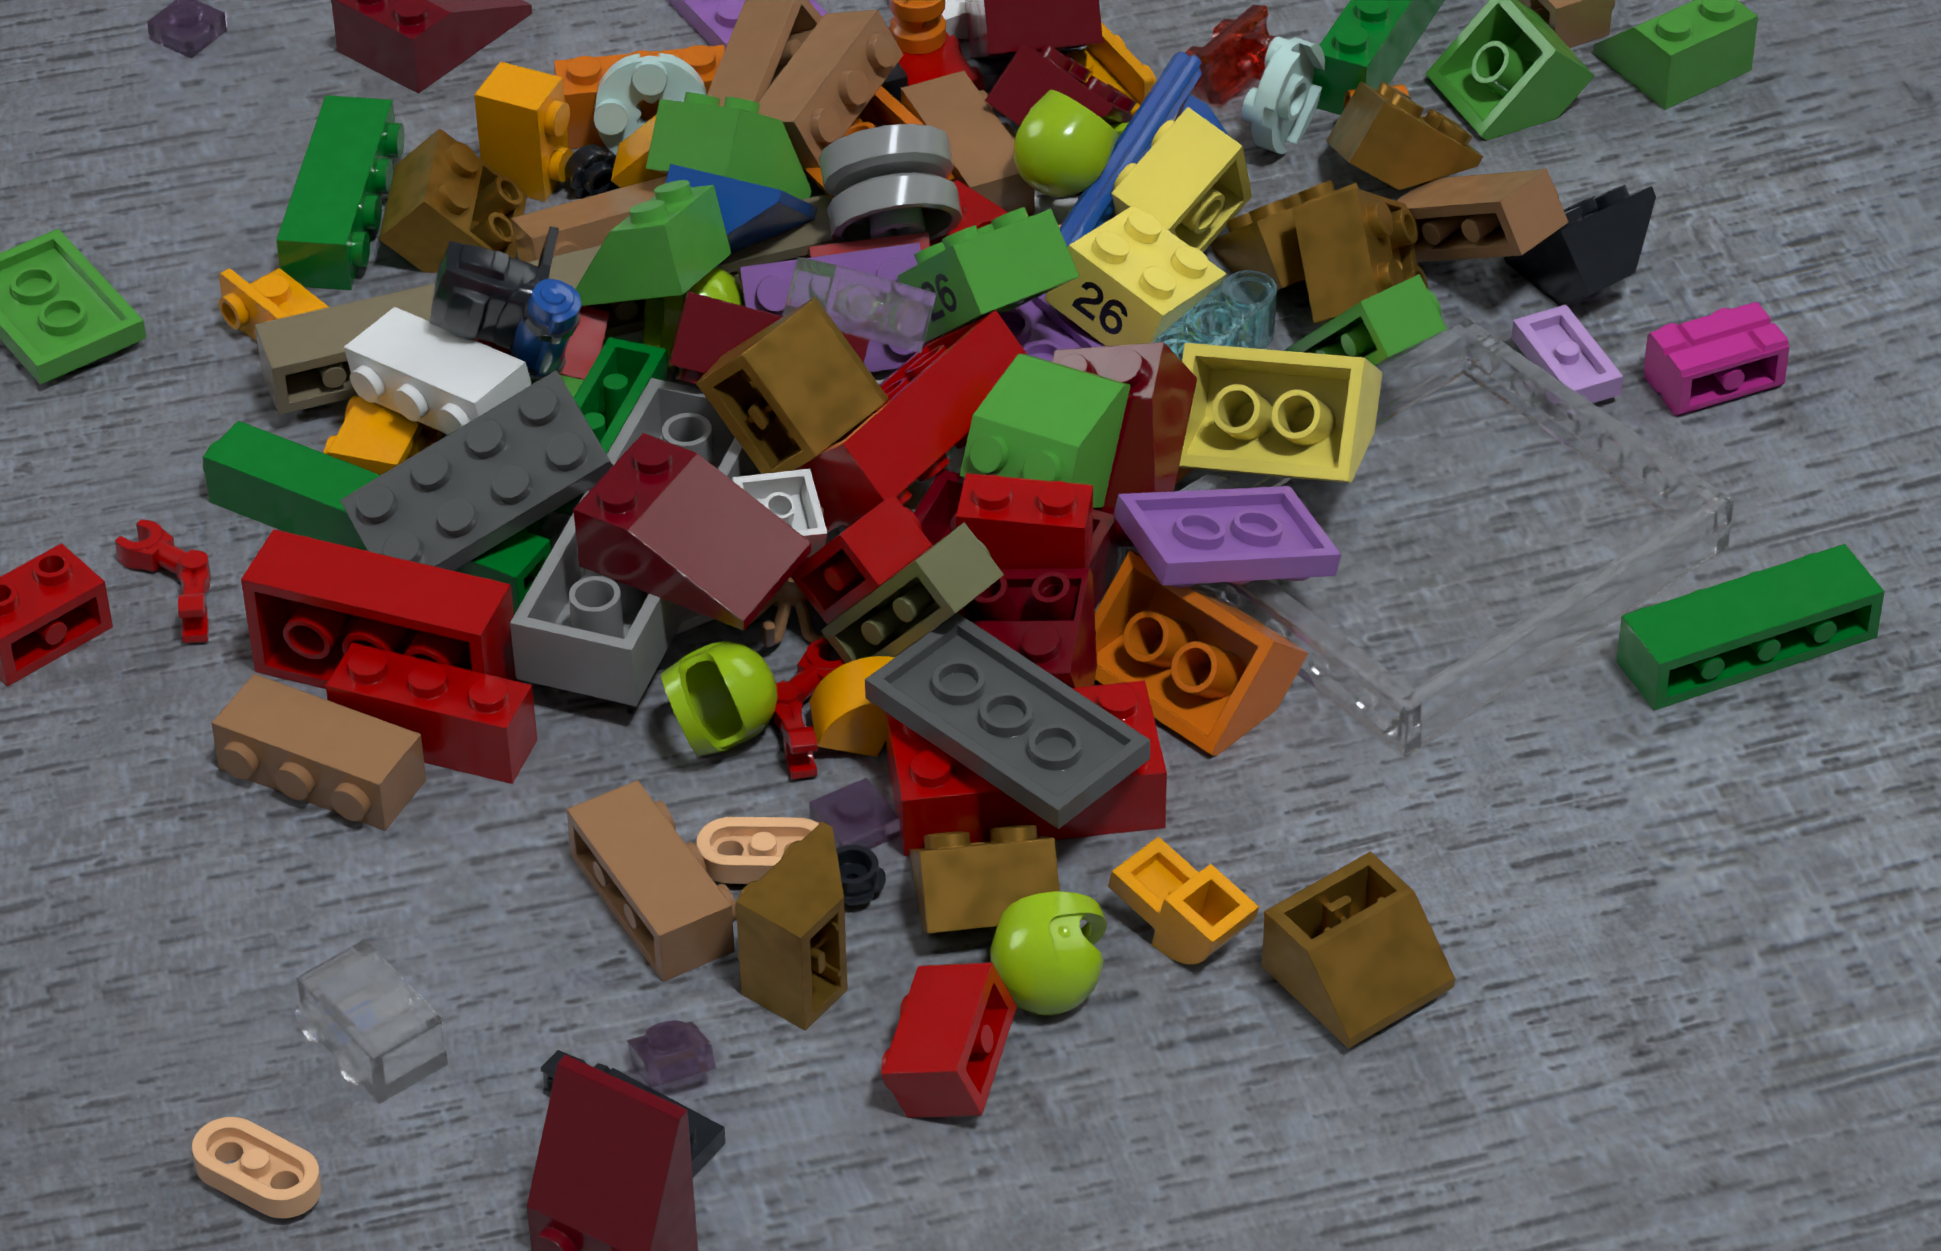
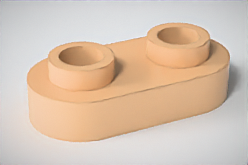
M723 817L711 821L700 830L697 836V847L703 856L707 873L712 880L729 884H749L751 881L759 880L781 860L783 853L790 844L797 840L801 841L819 823L807 818Z
M223 1117L213 1120L204 1125L193 1139L192 1152L199 1178L209 1186L273 1218L299 1216L310 1210L320 1198L322 1186L319 1166L315 1157L307 1150L247 1119ZM236 1160V1162H234V1163H230V1164H226V1163H225V1162H227V1161Z

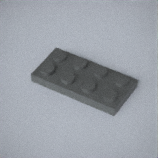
M555 370L342 498L340 501L368 551L455 571L593 488L610 470L613 464L561 376Z
M959 613L950 617L865 679V698L1057 829L1061 828L1150 760V739Z

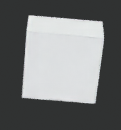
M810 469L733 477L732 481L811 542V553L806 558L812 556L825 546L828 533Z

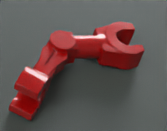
M141 519L136 523L139 542L130 541L122 536L115 540L118 561L125 567L155 572L158 568L162 567L177 574L183 588V594L178 595L179 618H182L183 643L209 641V617L206 594L210 587L211 573L208 555L203 551L194 549L185 551L174 545V538L162 529L158 523Z
M824 638L810 643L806 648V652L797 664V674L788 682L782 680L776 683L778 698L773 717L775 724L783 733L786 766L791 779L817 776V767L812 751H818V743L813 727H805L802 718L803 702L813 694L818 684L829 673L846 664L842 658L836 661H829L830 642Z

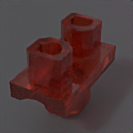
M1253 4L1238 18L1223 19L1213 28L1211 41L1203 47L1192 46L1185 52L1188 56L1195 54L1201 60L1199 68L1202 75L1195 86H1204L1209 104L1223 105L1253 78L1261 80L1266 69L1265 57L1268 47L1273 39L1276 38L1273 35H1269L1266 21L1269 13L1266 5Z

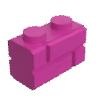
M1758 302L1732 309L1721 308L1711 315L1687 321L1680 325L1669 323L1647 334L1644 361L1645 379L1657 394H1662L1663 402L1674 416L1686 414L1784 384L1790 349L1788 338L1775 323L1771 324L1769 315Z

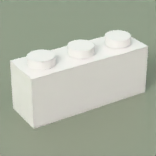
M393 307L344 346L351 371L350 381L354 390L361 398L367 402H375L389 408L411 421H418L447 435L532 385L525 361L475 340L464 339L452 334L443 328L431 324L430 321L397 307Z

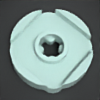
M1281 37L1273 39L1266 53V69L1259 87L1250 89L1242 107V119L1252 123L1251 133L1254 143L1261 148L1278 154L1287 152L1283 146L1285 141L1297 144L1302 138L1313 118L1322 87L1312 84L1314 67L1321 70L1325 69L1323 50L1317 44L1296 37L1289 40Z
M639 53L622 58L607 70L597 87L594 123L600 138L607 148L617 155L619 144L647 122V120L640 117L641 108L638 105L640 101L644 99L650 104L658 99L684 102L685 92L707 95L703 80L688 63L670 54L659 53V57L650 55L640 57Z

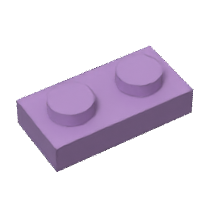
M1567 305L1513 320L1512 340L1567 411L1622 394L1623 375Z

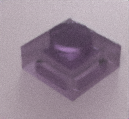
M175 0L147 21L149 40L191 59L228 31L225 12L197 0Z
M867 778L809 802L810 819L818 823L823 821L833 827L836 848L845 845H860L872 849L900 837L899 817Z
M678 1020L661 1022L648 1028L646 1035L627 1040L632 1066L650 1088L716 1069L712 1045L693 1021L687 1023Z

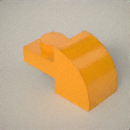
M874 656L851 661L833 670L818 684L809 701L818 747L878 757L886 741V712L865 698V679L895 657Z
M1159 836L1112 870L1108 887L1155 929L1151 945L1170 959L1183 964H1198L1204 961L1252 924L1259 909L1255 902L1212 864L1198 872Z

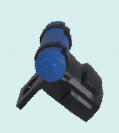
M549 227L538 266L512 258L508 254L497 250L492 251L478 246L449 241L438 268L430 323L464 339L472 341L479 339L495 343L497 346L509 350L510 356L526 362L531 384H534L555 370L560 375L566 363L565 352L568 342L580 322L581 298L573 286L560 280L549 279L559 228Z

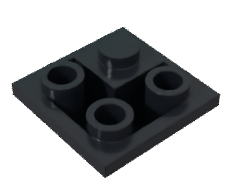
M1624 184L1597 197L1592 196L1563 209L1568 220L1566 225L1523 255L1504 256L1503 258L1509 266L1559 306L1588 297L1636 273L1656 200L1655 192L1652 186L1629 194Z

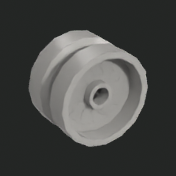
M898 124L861 130L837 139L825 147L819 157L823 186L828 194L835 196L827 208L831 236L835 243L928 232L929 241L957 228L963 218L958 189L954 182L947 180L954 169L950 140L945 131L936 127L919 124Z

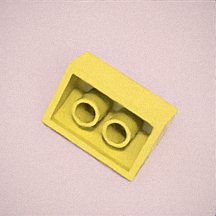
M1195 343L1184 344L1182 362L1197 377V383L1179 468L1352 483L1375 433L1383 374L1376 366L1363 357Z

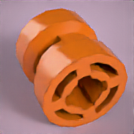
M889 0V9L894 15L890 20V32L902 52L926 54L942 47L946 41V20L942 15L945 10L946 0Z

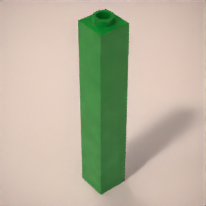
M237 421L219 440L214 441L202 456L209 503L284 532L367 550L340 500L381 475L241 421ZM521 530L455 571L511 584L513 612L515 615L551 552V543L547 538Z

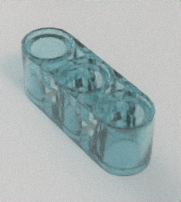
M1244 270L1236 272L1221 282L1156 338L1153 343L1164 342L1181 361L1185 343L1265 349L1274 339L1277 285L1273 278L1259 271Z

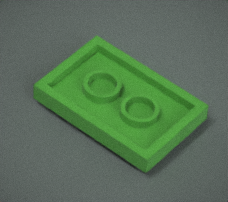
M59 228L0 253V340L40 385L146 339L144 320Z

